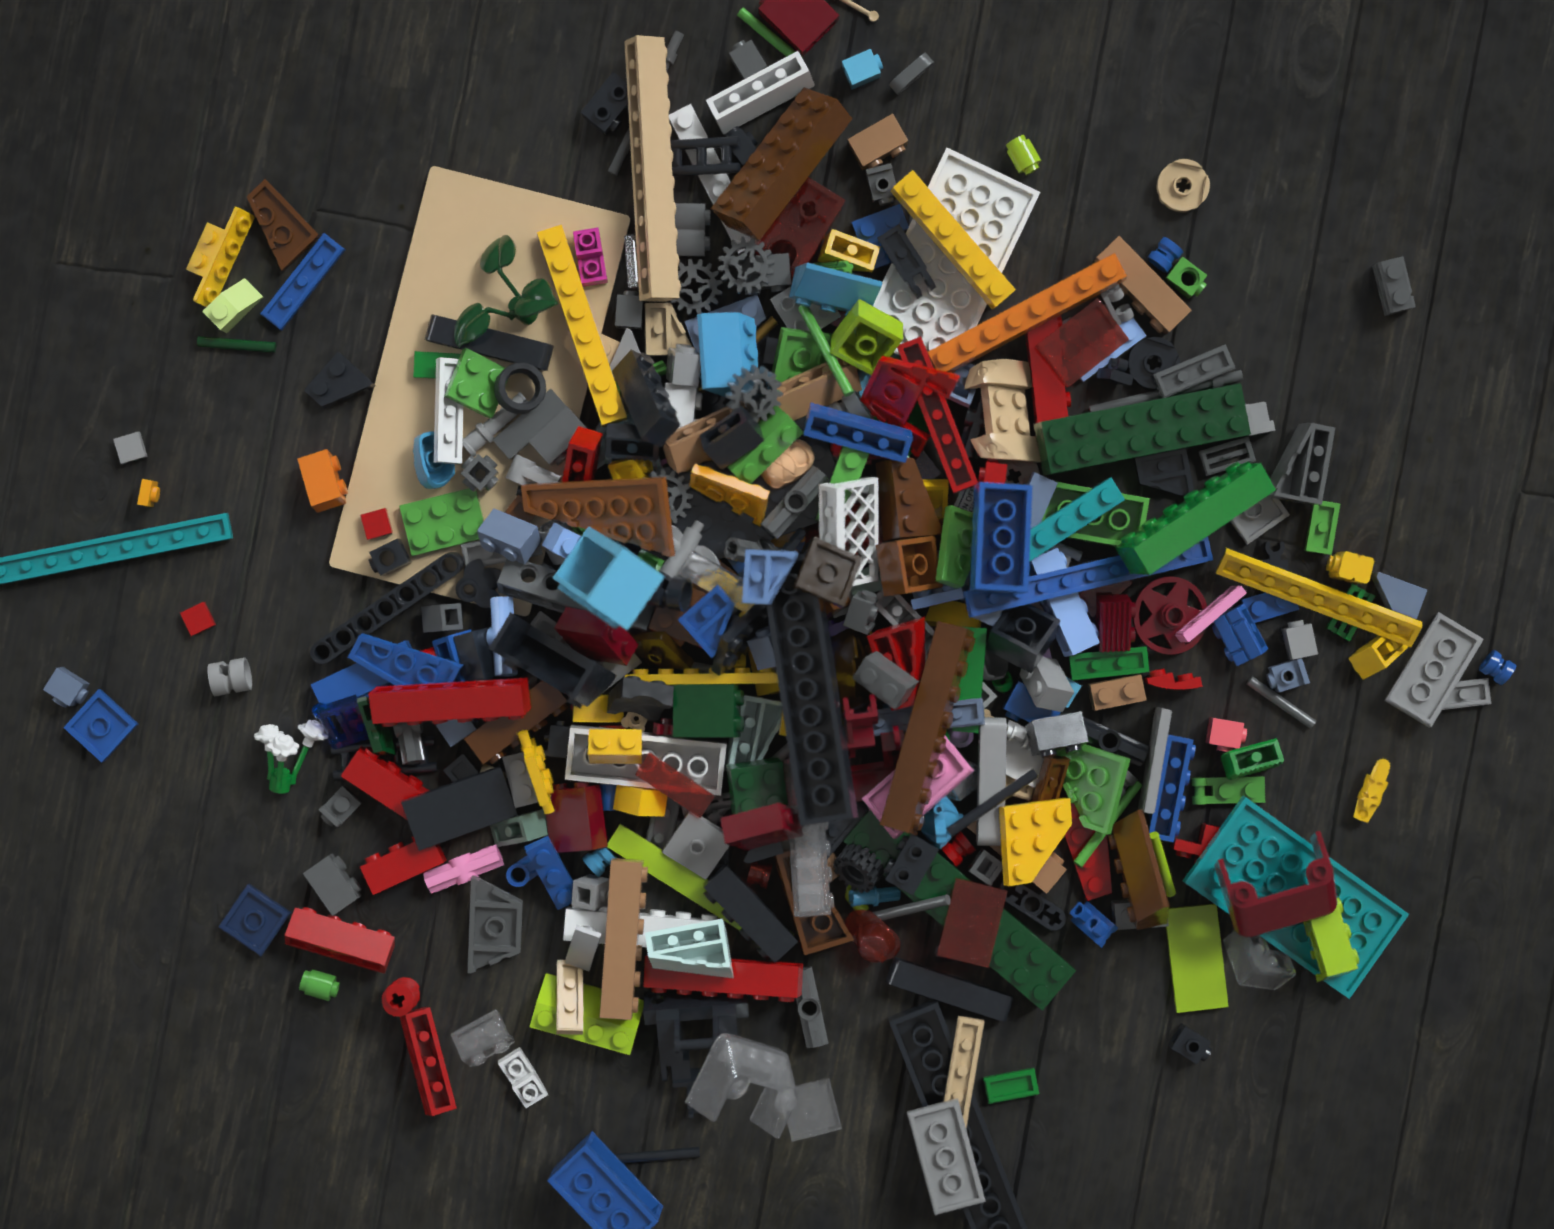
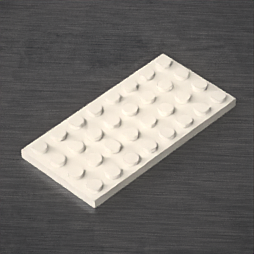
M946 148L928 188L1002 273L1040 192ZM913 218L906 235L925 263L926 270L934 281L936 288L930 290L926 286L921 274L916 275L912 279L922 291V297L917 299L907 282L904 283L891 263L873 307L903 323V340L900 344L921 336L928 352L977 326L987 303ZM896 348V350L893 353L900 356L898 349Z

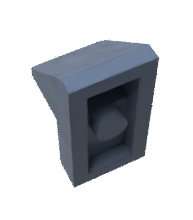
M971 363L955 370L954 374H958L961 377L948 398L969 408L976 389H964L969 370L975 366Z

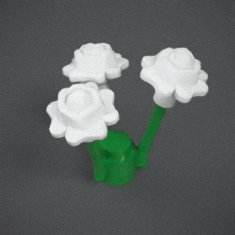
M308 720L307 723L298 725V729L305 736L303 740L304 746L291 774L289 769L283 768L284 761L287 760L289 755L297 754L299 744L295 743L290 735H285L284 732L279 731L278 726L271 724L261 726L259 732L254 734L255 740L264 743L265 751H267V779L270 780V791L285 794L290 791L291 784H296L297 774L309 747L313 746L314 741L328 738V735L324 732L325 726L316 720ZM273 755L276 756V759L278 760V767L275 769Z

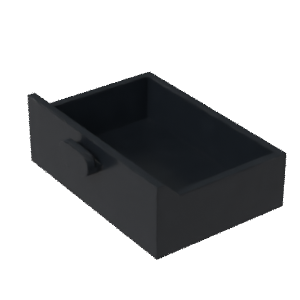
M489 628L454 636L460 664H463L460 672L465 681L513 679V676L496 677L494 674L493 651L489 649L486 639Z

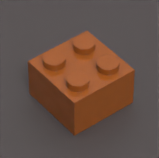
M935 535L876 545L884 597L943 587V584L936 582L938 553Z

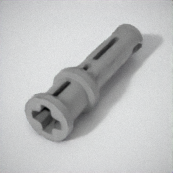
M521 392L511 399L517 403L528 402ZM502 407L494 414L493 418H489L483 424L481 422L475 425L476 428L463 438L462 445L475 457L476 452L487 442L491 443L494 439L493 435L518 414L508 412Z

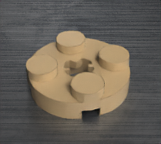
M1179 159L1168 164L1161 171L1157 180V193L1160 202L1176 212H1188L1196 209L1207 198L1210 189L1208 175H1206L1202 166L1189 159ZM1182 179L1188 181L1186 184H1190V189H1186L1184 193L1178 191L1179 188L1176 187V183H1180Z

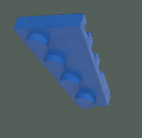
M363 633L359 635L348 656L351 660L394 685L455 682L463 667V664Z

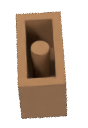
M891 114L849 138L847 144L863 171L866 168L871 169L882 165V159L889 155L894 158L906 150L905 146L908 144V139L895 116Z
M1140 674L1087 684L1091 707L1095 711L1146 701L1142 675Z

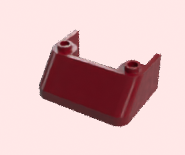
M1320 831L1314 832L1310 837L1316 860H1313L1306 868V877L1309 884L1259 899L1255 888L1250 883L1240 881L1231 884L1224 860H1217L1214 865L1234 930L1239 936L1251 938L1327 916L1336 909L1337 894L1334 872Z

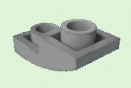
M577 925L565 963L590 971L602 933L597 932L596 929L590 926Z

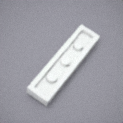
M442 357L436 359L434 463H462L463 405L444 397L459 359Z

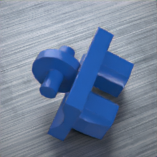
M1088 901L1084 905L1078 902L1070 911V914L1073 916L1070 921L1101 948L1105 945L1106 939L1118 929L1114 923Z

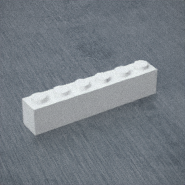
M608 905L595 911L575 906L567 907L563 940H572L577 925L590 926L596 929L597 932L602 933L599 944H605ZM651 909L650 913H640V919H644L643 935H638V945L647 948L645 936L647 932L718 920L717 916L714 914H702L701 918L691 917L689 912H676V915L673 916L665 915L664 910Z

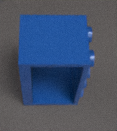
M593 1131L555 1165L547 1180L593 1229H651L659 1221L663 1205Z

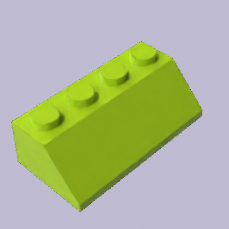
M546 973L530 1027L630 1055L642 1016L644 1000L639 999L638 1013H633L631 1020L600 1018L602 988L583 983V1035L556 1034V975Z

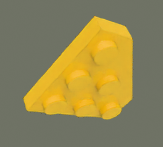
M1058 798L999 807L1004 885L1013 886L1032 883L1072 825L1070 798Z

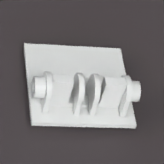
M1009 720L1007 723L1006 775L1017 780L1031 769H1034L1039 777L1044 758H1041V755L1032 756L1026 728ZM1038 778L1028 785L1035 788Z

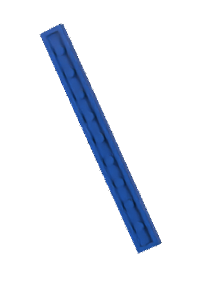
M1208 536L1150 575L1212 561L1213 556ZM1119 555L1029 576L1028 592L1024 594L975 592L970 590L963 592L968 615L971 618L1148 575L1130 574Z

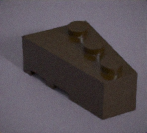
M851 628L831 637L842 714L845 713L843 698H848L849 709L856 711L870 707V694H873L852 679L865 657L872 654V650L867 638L868 635ZM875 695L876 705L884 702Z

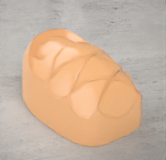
M796 440L761 473L768 486L772 489H782L802 478L813 466L814 452L811 446L802 440Z

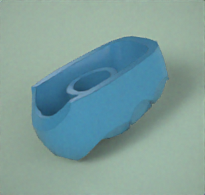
M434 431L420 434L414 438V467L420 484L426 489L443 487L455 475V465L434 463Z

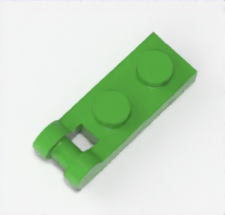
M1243 776L1232 780L1227 779V777L1192 778V786H1194L1195 796H1192V804L1238 803L1242 796L1248 798L1253 803H1265L1264 776ZM1205 786H1211L1212 795L1205 796Z

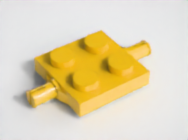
M522 730L517 735L521 742V750L524 752V760L539 805L542 806L544 814H550L554 812L550 799V794L554 793L552 774L550 769L545 767L544 760L546 758L542 745L537 746L535 738L530 739L528 730Z

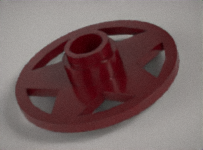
M1179 577L1158 578L1148 583L1136 597V617L1132 618L1133 626L1139 639L1151 650L1162 654L1183 653L1195 646L1205 633L1206 628L1187 644L1180 642L1175 636L1176 632L1207 607L1202 593L1191 582ZM1162 583H1175L1166 596L1152 590L1153 587ZM1189 589L1196 596L1201 610L1187 606ZM1141 602H1143L1151 615L1140 626L1139 611ZM1163 634L1171 649L1159 647L1148 638Z

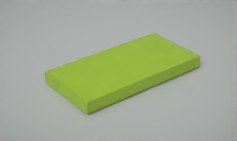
M1211 903L1169 908V926H1166L1176 1012L1229 1007L1217 905Z

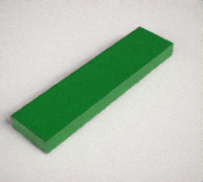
M963 627L974 632L975 644L973 650L967 656L968 669L966 675L961 677L959 700L982 698L987 629ZM979 726L952 728V731L979 733Z

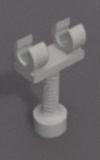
M1119 284L1101 293L1105 305L1101 308L1094 310V312L1092 311V313L1090 312L1078 320H1073L1070 317L1062 321L1070 340L1080 336L1079 331L1081 328L1107 316V314L1112 316L1117 326L1121 325V322L1129 321L1134 317L1129 304H1123L1116 310H1114L1111 302L1118 301L1124 296Z

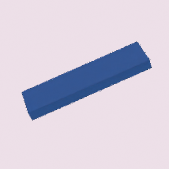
M323 233L260 314L277 328L283 330L345 252V249Z

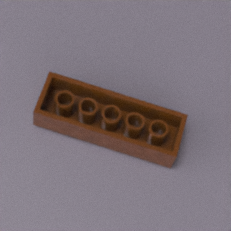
M804 87L797 94L788 109L781 115L771 131L765 136L758 148L751 154L741 170L734 176L731 183L718 197L711 209L728 228L760 240L853 118L837 99Z

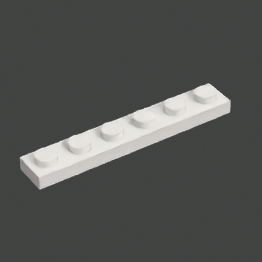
M691 104L669 115V120L679 140L708 138ZM707 148V164L721 163L714 148ZM696 149L685 150L692 165H696ZM698 175L714 205L718 197L731 183L728 175ZM722 222L731 240L740 244L741 237H744L746 243L750 242L752 237L728 228ZM755 239V245H759L761 241L759 242ZM745 249L737 251L738 255L744 253Z

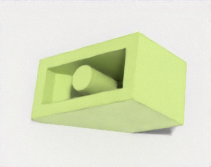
M244 278L217 296L202 312L221 331L228 333L264 297Z

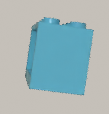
M589 526L553 576V579L560 583L557 587L559 590L615 629L621 625L626 630L629 629L664 578L662 574L624 547Z

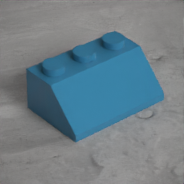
M805 263L795 267L789 298L796 299L795 304L811 307V303L820 305V310L835 313L836 310L844 311L846 316L858 299L873 306L881 289L882 282Z
M739 312L701 313L697 315L702 389L726 397L725 393L731 392V388L727 386V383L735 382L733 374L742 375V367L750 371L751 365L758 367L755 319Z

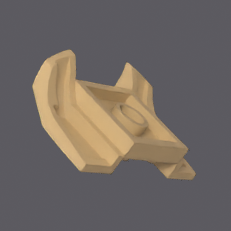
M997 359L982 361L970 368L964 389L981 388L986 435L970 440L981 458L1041 462L1036 437L1030 436L1025 390L1032 387L1029 362Z

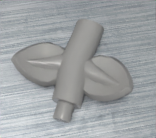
M695 520L691 528L686 527L683 534L677 527L672 525L675 556L669 557L659 570L661 574L670 575L673 578L678 576L686 566L693 574L700 575L710 573L720 566L719 560L709 548L698 545L702 538L700 532L704 527L701 522Z

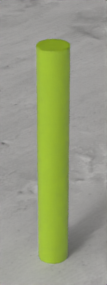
M1151 832L1150 838L1167 897H1172L1176 894L1161 839L1158 832Z

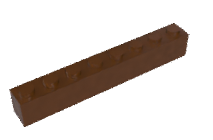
M940 621L937 622L880 825L917 835L918 830L920 831L924 824V815L922 814L925 805H928L931 799L932 791L930 786L932 779L937 777L939 771L937 762L939 755L944 752L946 746L945 733L947 728H950L952 725L953 713L951 712L954 703H957L960 697L961 689L959 684L961 677L966 675L968 663L966 662L968 653L973 650L975 644L974 632L967 628Z

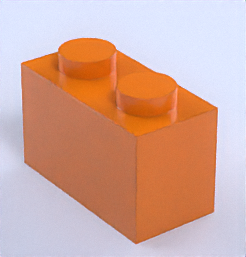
M325 449L298 458L310 505L317 513L347 503L345 495L348 494V490L344 480L339 478L338 471L341 470V466L336 455L333 456Z

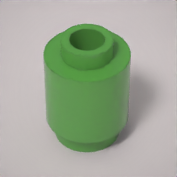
M313 969L312 971L305 970L299 990L304 991L305 995L329 1001L331 997L337 996L340 982H336L337 976Z

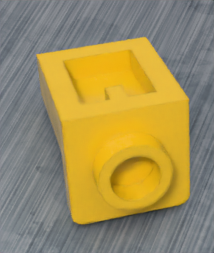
M626 458L624 460L612 461L608 468L613 479L649 478V474L653 471V464L648 459L646 461L643 459L639 461L638 459L633 460L631 458L628 460Z

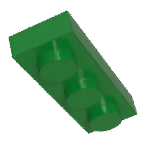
M1147 646L1133 647L1130 651H1096L1068 656L1071 680L1149 672Z

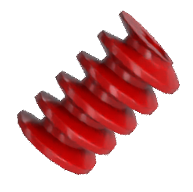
M402 977L387 987L382 995V1004L386 1012L397 1017L409 1013L420 999L418 983L411 978Z

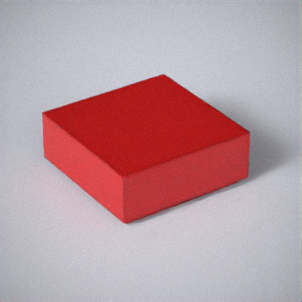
M387 508L360 515L367 540L393 533Z
M201 602L180 613L191 636L197 635L216 625L205 602Z

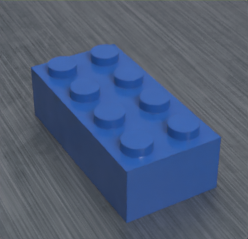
M979 482L974 485L970 591L1012 594L1028 592L1033 485Z

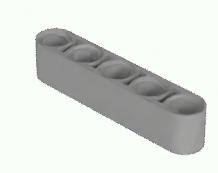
M985 717V725H979L977 807L1006 787V718ZM1005 801L977 820V846H1001L999 807L1005 806Z

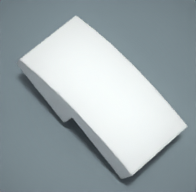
M520 1047L498 1060V1065L511 1082L512 1089L525 1108L548 1095L539 1076Z

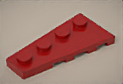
M1071 803L1072 825L1064 836L1074 861L1096 831L1083 827L1079 819L1080 814L1074 803ZM1106 835L1082 868L1074 863L1087 901L1112 893L1108 839Z

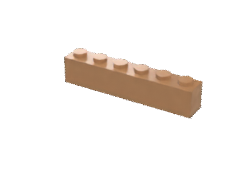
M612 858L600 1018L631 1020L633 1013H638L639 997H634L635 987H640L641 971H636L637 961L642 960L643 948L642 945H638V935H643L644 919H640V909H645L646 893H642V882L647 883L648 867H643L644 860Z

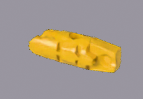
M1383 758L1379 759V761L1377 760L1376 766L1373 767L1370 775L1366 774L1363 787L1357 796L1358 799L1353 817L1362 822H1369L1375 810L1379 807L1382 795L1389 783L1386 781V778L1389 774L1390 763Z

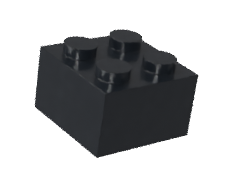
M1031 604L1005 609L990 631L986 650L1032 673L1055 640L1061 620Z

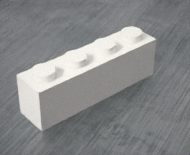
M797 51L712 96L706 102L724 135L734 127H739L797 96L804 87L810 89L815 84L805 62Z

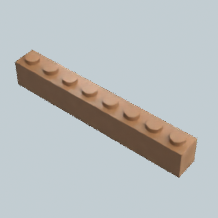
M836 357L851 387L857 392L861 391L857 368ZM827 362L781 382L782 385L777 388V390L783 392V396L777 397V401L781 403V406L778 407L789 415L793 421L807 415L810 402L827 407L833 402L841 400L842 396H844ZM740 401L741 406H743L745 410H747V407H745V403ZM725 407L678 428L662 446L667 464L677 473L689 471L695 464L711 461L712 459L703 450L699 435L730 415L733 409Z

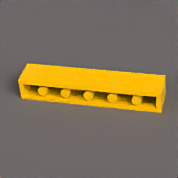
M913 170L891 189L890 192L991 309L997 307L1016 290Z

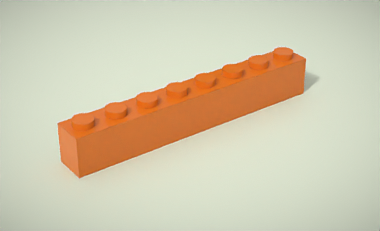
M1113 253L927 352L935 369L952 373L1126 281L1127 275L1116 254Z

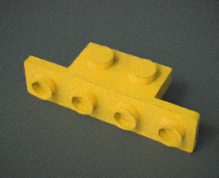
M235 207L225 230L207 222L186 270L203 277L193 298L194 302L207 307L220 295L253 223L254 215Z

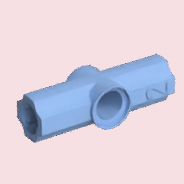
M492 597L490 599L492 627L488 629L486 634L489 647L510 612L514 614L513 597ZM493 652L494 674L496 677H510L518 674L517 671L503 664L505 658Z

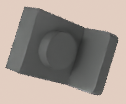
M343 785L325 805L320 807L321 818L329 826L335 825L339 827L357 810L362 802Z

